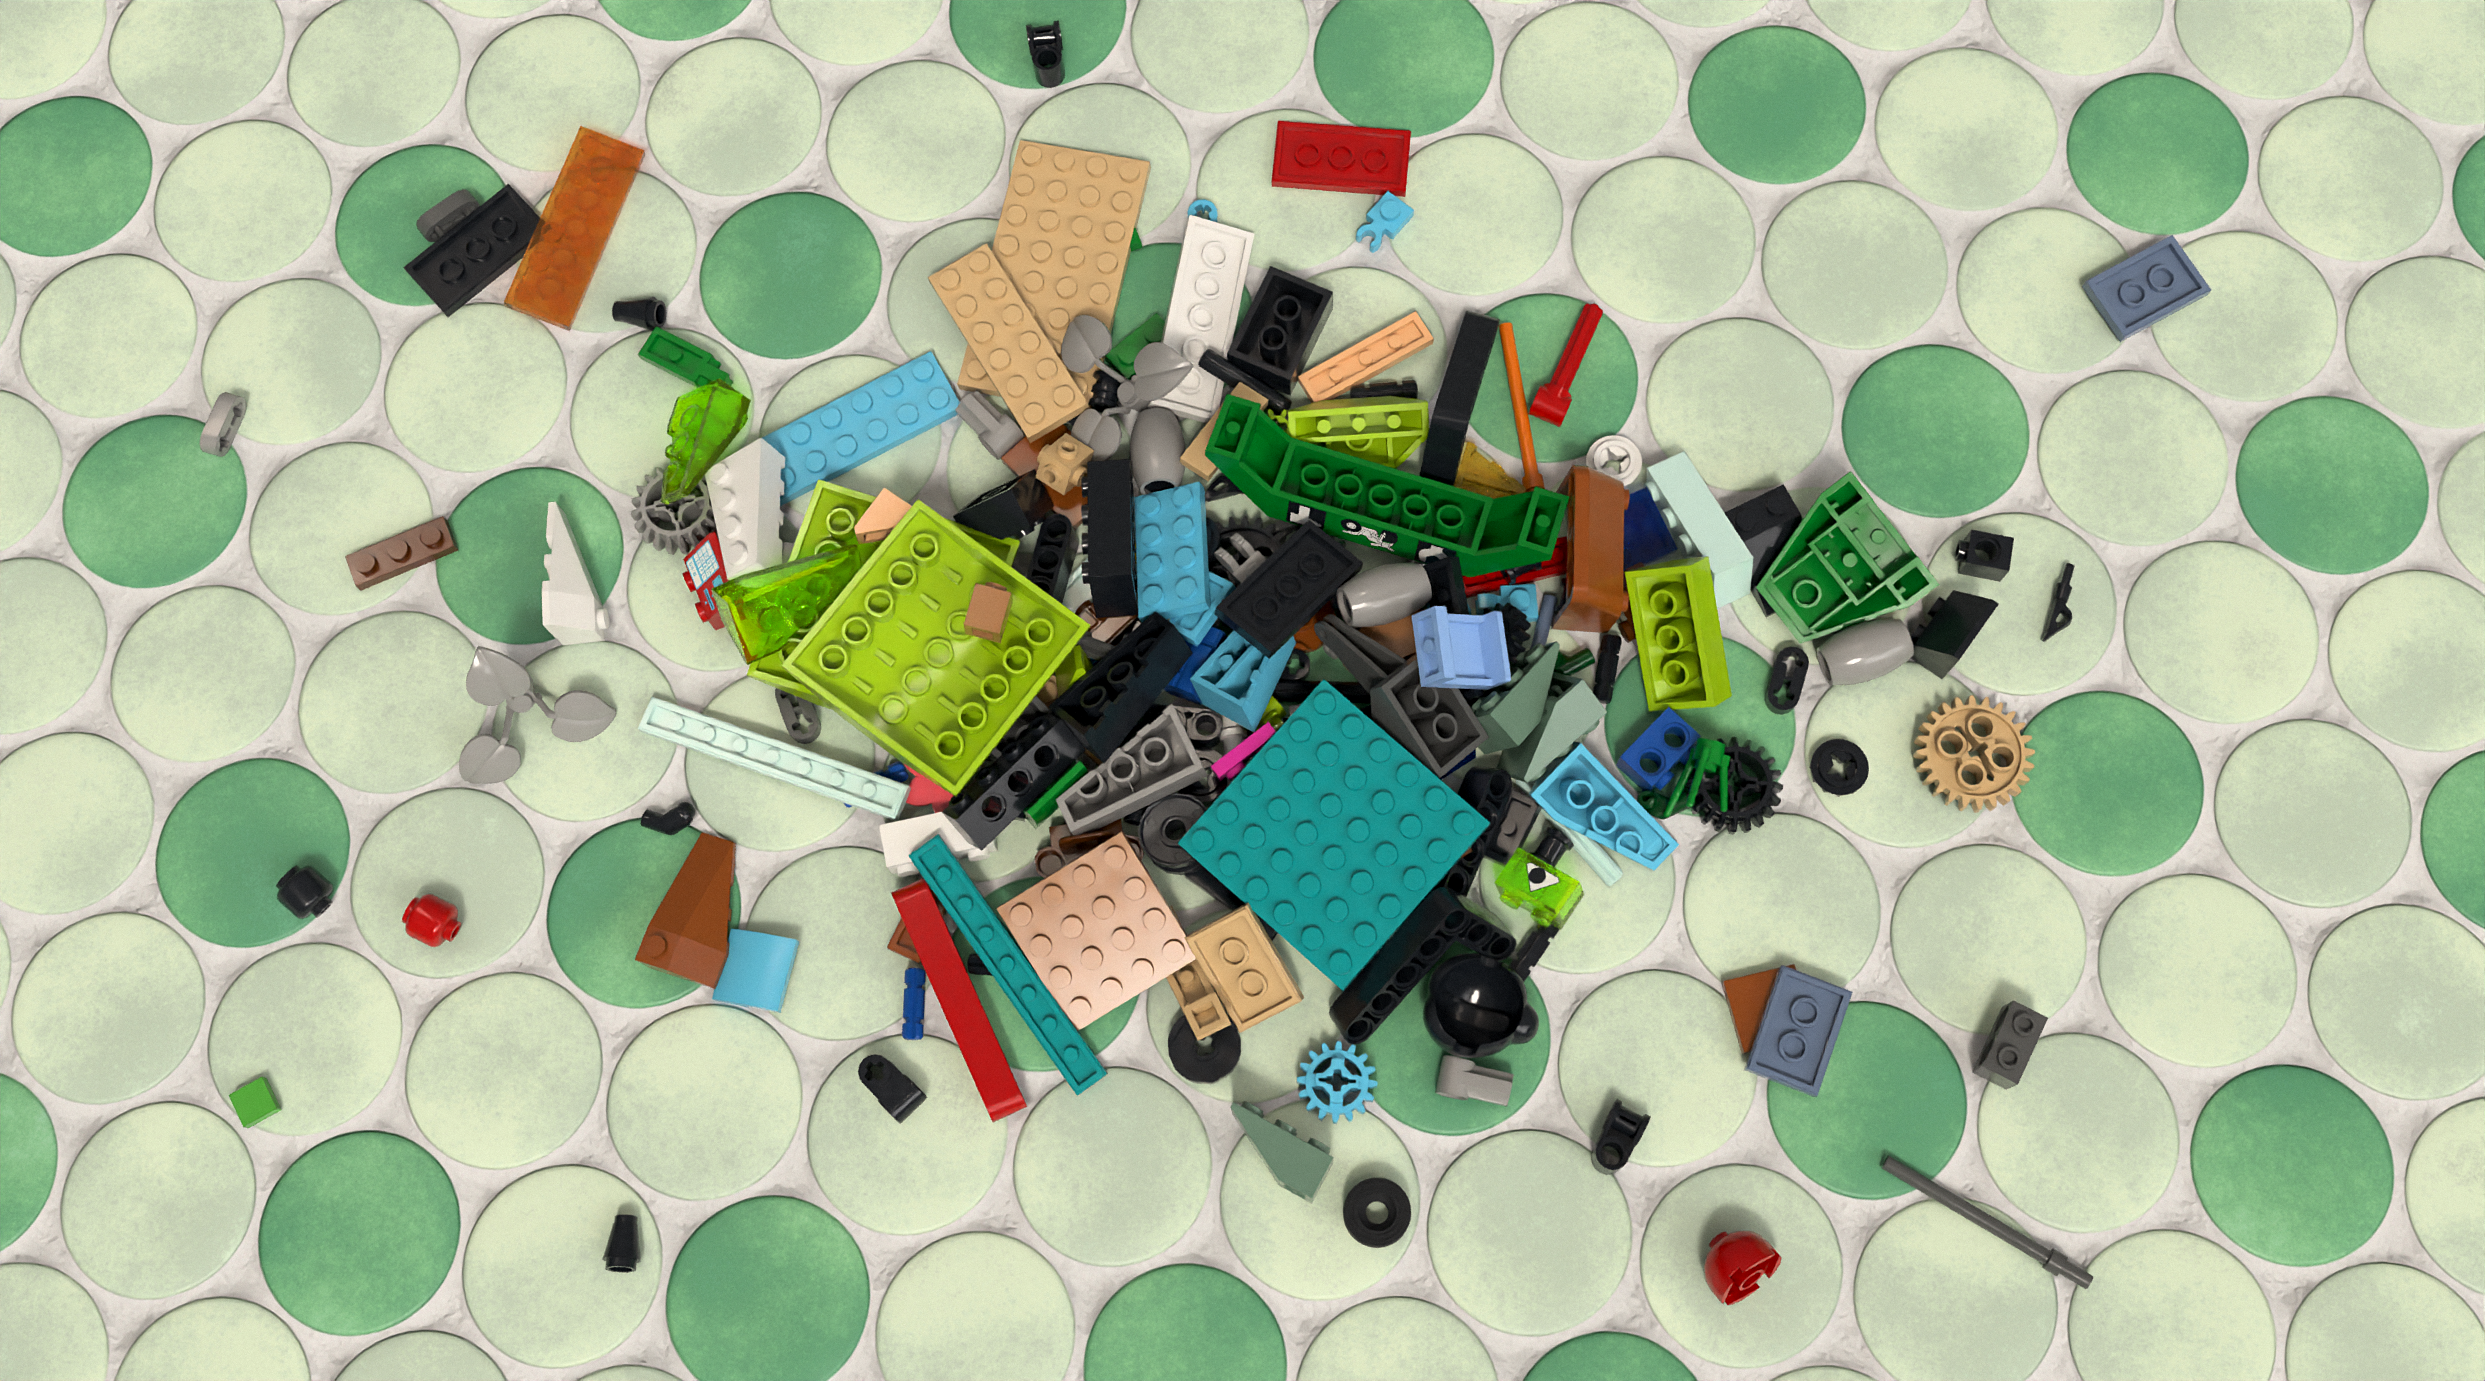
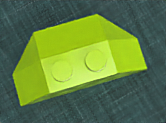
M1381 396L1314 402L1288 410L1289 436L1397 469L1428 438V401Z

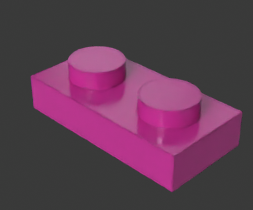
M1267 722L1211 765V770L1220 781L1225 777L1230 781L1235 779L1246 767L1244 763L1256 755L1276 731Z

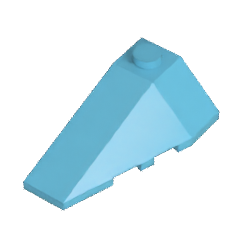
M1573 742V748L1566 755L1555 758L1546 766L1545 773L1536 779L1529 795L1558 823L1651 870H1655L1679 844L1581 743Z

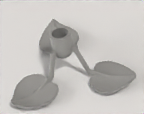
M1080 315L1070 322L1062 342L1061 354L1064 364L1071 371L1077 373H1086L1096 364L1098 368L1121 383L1117 396L1122 406L1107 408L1102 414L1094 409L1085 410L1076 419L1071 436L1094 450L1092 461H1106L1116 452L1122 438L1119 422L1109 416L1117 413L1129 414L1131 409L1138 412L1149 409L1147 407L1148 401L1159 400L1170 393L1184 380L1194 366L1172 347L1164 343L1154 342L1145 346L1138 353L1134 361L1136 375H1133L1131 380L1126 379L1104 364L1100 359L1107 355L1112 348V337L1107 326L1094 317Z
M478 646L466 677L467 692L473 700L487 706H496L506 700V717L500 740L490 734H480L472 738L464 746L459 759L460 775L464 781L472 784H492L505 781L517 772L520 766V753L514 746L506 744L509 739L514 712L524 713L529 711L534 704H538L548 718L554 719L551 729L556 737L568 742H582L602 733L614 720L616 709L609 706L593 693L574 690L561 695L556 700L554 711H552L542 700V695L534 692L533 680L521 664L500 652Z

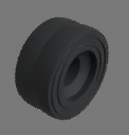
M1369 1178L1359 1182L1348 1193L1343 1207V1219L1350 1235L1362 1245L1372 1248L1387 1247L1397 1242L1406 1232L1411 1220V1205L1404 1190L1395 1182L1385 1178ZM1381 1202L1387 1207L1388 1217L1383 1223L1375 1224L1368 1220L1366 1209L1369 1204Z

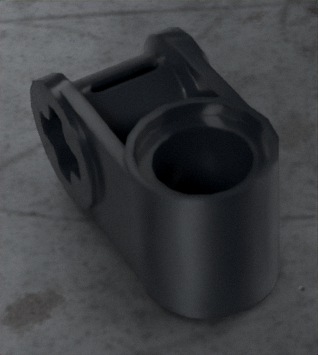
M1059 20L1054 21L1053 25L1032 27L1031 24L1026 25L1030 55H1032L1037 82L1046 88L1060 85L1065 78Z
M870 1055L864 1058L859 1065L858 1075L861 1082L873 1093L883 1108L900 1124L928 1098L905 1074L903 1075L892 1062L881 1055ZM873 1065L878 1067L885 1066L881 1071L884 1075L882 1080L879 1081L876 1078L870 1080L873 1076L870 1070Z
M1616 1099L1602 1126L1603 1130L1591 1153V1162L1594 1168L1602 1174L1610 1175L1624 1167L1634 1147L1640 1141L1651 1116L1647 1114L1641 1116L1622 1106V1101ZM1603 1147H1613L1618 1152L1619 1161L1617 1164L1610 1165L1603 1161L1601 1157V1149Z

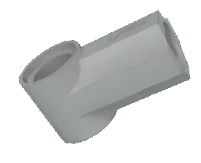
M978 391L968 393L960 400L958 407L955 409L963 421L978 435L982 445L998 460L1024 438V434L1017 424L1006 414L1001 415Z
M1443 1056L1435 1091L1436 1094L1458 1100H1468V1098L1507 1107L1514 1074L1476 1066L1475 1062L1467 1059Z

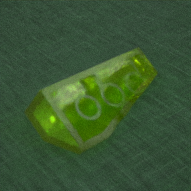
M720 378L676 399L667 426V434L672 437V445L670 444L665 448V456L670 459V464L663 472L661 502L665 505L682 499L691 493L748 420L747 412L751 400Z
M851 544L744 574L711 590L724 626L744 662L749 665L780 651L790 643L787 639L803 626L805 628L810 626L815 621L813 617L835 601L863 567L857 545Z

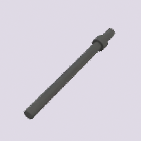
M1888 1155L1881 1167L1883 1170L2043 1264L2042 1268L2053 1275L2058 1276L2061 1274L2084 1289L2090 1286L2093 1276L2067 1261L2068 1256L2054 1248L2048 1250Z

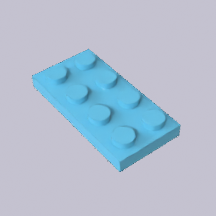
M1199 481L1134 497L1138 618L1143 623L1154 612H1157L1165 619L1209 610L1210 589L1205 488Z

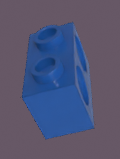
M1668 707L1620 756L1616 766L1642 790L1652 791L1656 787L1661 791L1675 776L1671 770L1679 762L1684 766L1686 765L1691 748H1695L1697 738H1700L1701 735ZM1667 734L1678 736L1682 746L1677 748L1670 747L1666 744L1664 736ZM1642 759H1651L1656 763L1658 771L1654 773L1645 772L1640 766V761Z

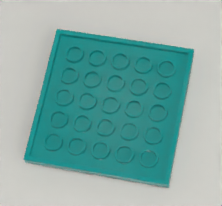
M1323 679L1182 837L1178 844L1245 904L1249 903L1252 910L1344 991L1489 827L1490 822Z

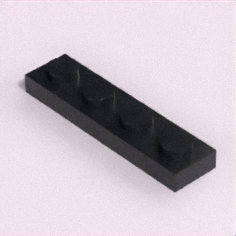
M1449 556L1424 565L1423 568L1428 575L1432 590V598L1429 601L1430 608L1433 606H1445L1448 614L1469 615L1459 557ZM1459 689L1467 702L1484 697L1482 689Z

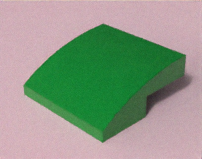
M1075 760L1023 811L1027 815V821L1035 829L1043 824L1059 808L1056 799L1088 773V770L1081 761Z

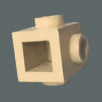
M1065 433L1052 445L1047 444L1040 451L1037 457L1039 467L1036 478L1062 495H1065L1073 487L1081 486V477L1087 476V462L1092 461L1094 450Z

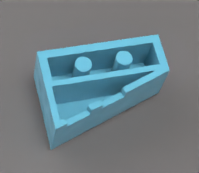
M1233 631L1190 678L1202 704L1248 730L1255 732L1296 641L1292 636L1269 659L1237 632Z

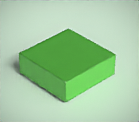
M260 1077L229 1095L244 1128H250L282 1110L265 1077Z

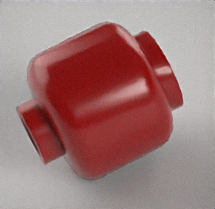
M426 894L421 898L415 897L407 906L402 917V922L406 924L405 931L407 935L430 947H438L446 940L451 942L461 927V922L457 921V907L433 894Z

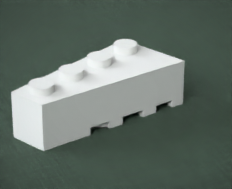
M762 438L704 470L727 579L751 597L779 583L782 579L783 541L779 539L780 525H783L784 513L780 510V496L784 495L785 483L781 480V469L785 468V457Z

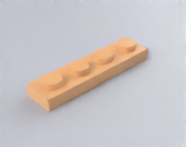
M1415 311L1298 376V383L1311 403L1333 400L1349 391L1352 386L1364 383L1432 345L1434 338Z

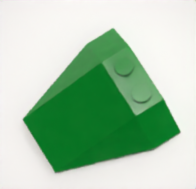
M1849 471L1819 495L1756 588L1801 644L1846 627L1875 619L1878 616L1908 608L1940 584L1879 509L1854 474Z

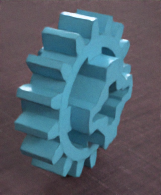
M1341 1041L1336 1042L1335 1050H1329L1326 1043H1323L1322 1054L1318 1056L1311 1050L1309 1057L1312 1063L1300 1064V1069L1306 1073V1076L1297 1077V1084L1305 1086L1306 1089L1298 1093L1299 1098L1310 1099L1306 1110L1310 1112L1315 1108L1319 1109L1318 1119L1321 1121L1327 1114L1332 1115L1333 1124L1338 1123L1339 1115H1344L1347 1121L1351 1122L1353 1120L1352 1111L1356 1110L1362 1115L1366 1112L1362 1104L1363 1101L1373 1103L1374 1096L1367 1091L1368 1089L1377 1088V1081L1369 1080L1368 1076L1375 1072V1067L1364 1066L1368 1055L1365 1053L1356 1057L1354 1055L1356 1046L1353 1044L1349 1047L1348 1051H1343ZM1331 1059V1066L1325 1072L1314 1074L1320 1064ZM1345 1060L1351 1062L1358 1069L1361 1076L1352 1075L1344 1066ZM1334 1074H1341V1080L1348 1083V1085H1342L1338 1092L1333 1091L1331 1084H1326V1081L1333 1080ZM1313 1089L1322 1090L1330 1099L1329 1106L1317 1098ZM1361 1091L1352 1103L1343 1106V1099L1350 1092Z

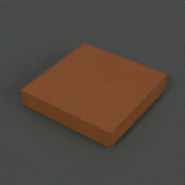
M1795 964L1786 966L1796 970ZM1779 968L1722 982L1742 1054L1750 1053Z

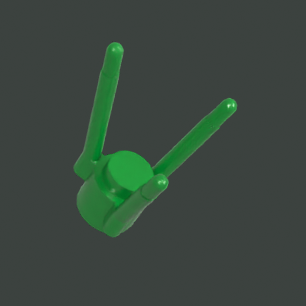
M1697 738L1696 746L1691 748L1689 759L1665 808L1664 817L1668 818L1671 815L1693 768L1696 771L1689 790L1686 806H1693L1703 773H1715L1716 768L1719 767L1720 810L1722 812L1727 811L1728 766L1731 757L1724 755L1725 744L1711 739Z

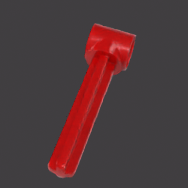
M1595 303L1584 305L1551 381L1543 386L1540 385L1529 410V415L1561 427L1572 402L1571 394L1568 391L1603 315V310L1598 307L1599 305Z

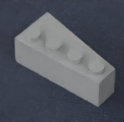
M1171 704L1156 720L1139 730L1133 739L1122 748L1116 749L1105 764L1102 763L1095 770L1092 769L1059 796L1056 802L1070 832L1073 835L1087 834L1191 785L1208 775L1174 705Z

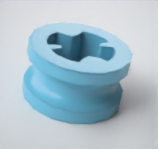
M1205 199L1197 200L1189 206L1187 211L1188 217L1189 215L1197 217L1198 211H1202V214L1208 211V220L1217 222V208L1212 202Z

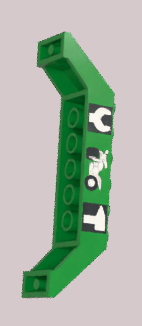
M1230 394L1226 395L1207 444L1205 456L1267 516L1301 527L1310 520L1328 535L1426 565L1449 556L1459 557L1462 575L1469 578L1551 560L1569 496L1535 486L1534 491L1499 498L1487 497L1291 438L1260 409V403Z

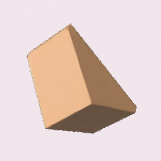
M883 488L854 527L858 544L885 540L912 506L886 488Z

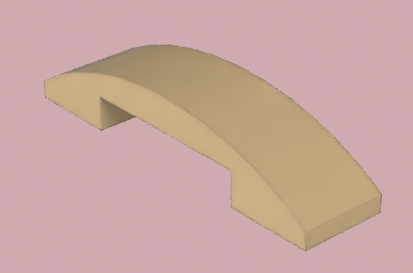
M1171 905L1170 907H1171L1172 911L1174 912V914L1176 915V913H1175V911H1174V909H1173V907H1172V905ZM1197 959L1166 977L1197 1041L1231 1025L1216 992H1214Z

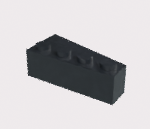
M1130 459L1087 462V476L1081 477L1083 498L1088 497V504L1081 506L1083 526H1088V533H1082L1081 536L1083 555L1088 554V562H1082L1083 584H1090L1096 618L1138 615V601L1135 592L1137 572L1134 555L1136 553L1133 523L1135 522L1134 490Z
M1154 612L1048 707L1055 717L1060 718L1082 746L1105 764L1193 652L1174 624L1157 612Z

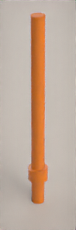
M1509 322L1499 325V332L1525 474L1522 478L1525 493L1534 491L1535 486L1543 489L1545 487L1543 475L1538 473L1513 326Z

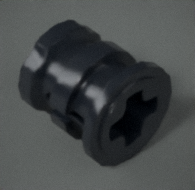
M1095 371L1093 377L1097 379V383L1092 386L1091 392H1094V396L1089 400L1088 405H1091L1092 409L1100 413L1107 408L1119 407L1117 401H1119L1117 391L1121 383L1104 371Z

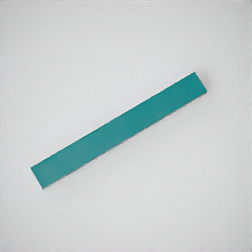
M937 834L908 855L1075 1094L1078 1096L1106 1076L1108 1072L1045 987L1031 963L942 837Z

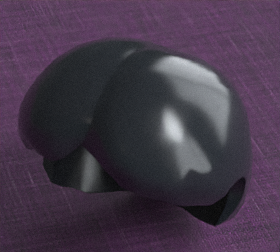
M1465 953L1453 956L1435 969L1429 979L1428 997L1423 1008V1021L1430 1037L1446 1052L1464 1058L1485 1057L1499 1053L1509 1045L1525 1044L1531 1041L1537 1034L1539 1027L1538 1014L1527 1002L1524 982L1511 966L1478 953Z

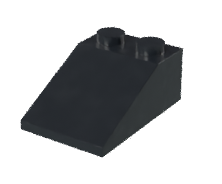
M1784 484L1725 512V515L1753 556L1750 590L1765 617H1769L1776 612L1761 595L1756 586L1803 520L1800 511Z

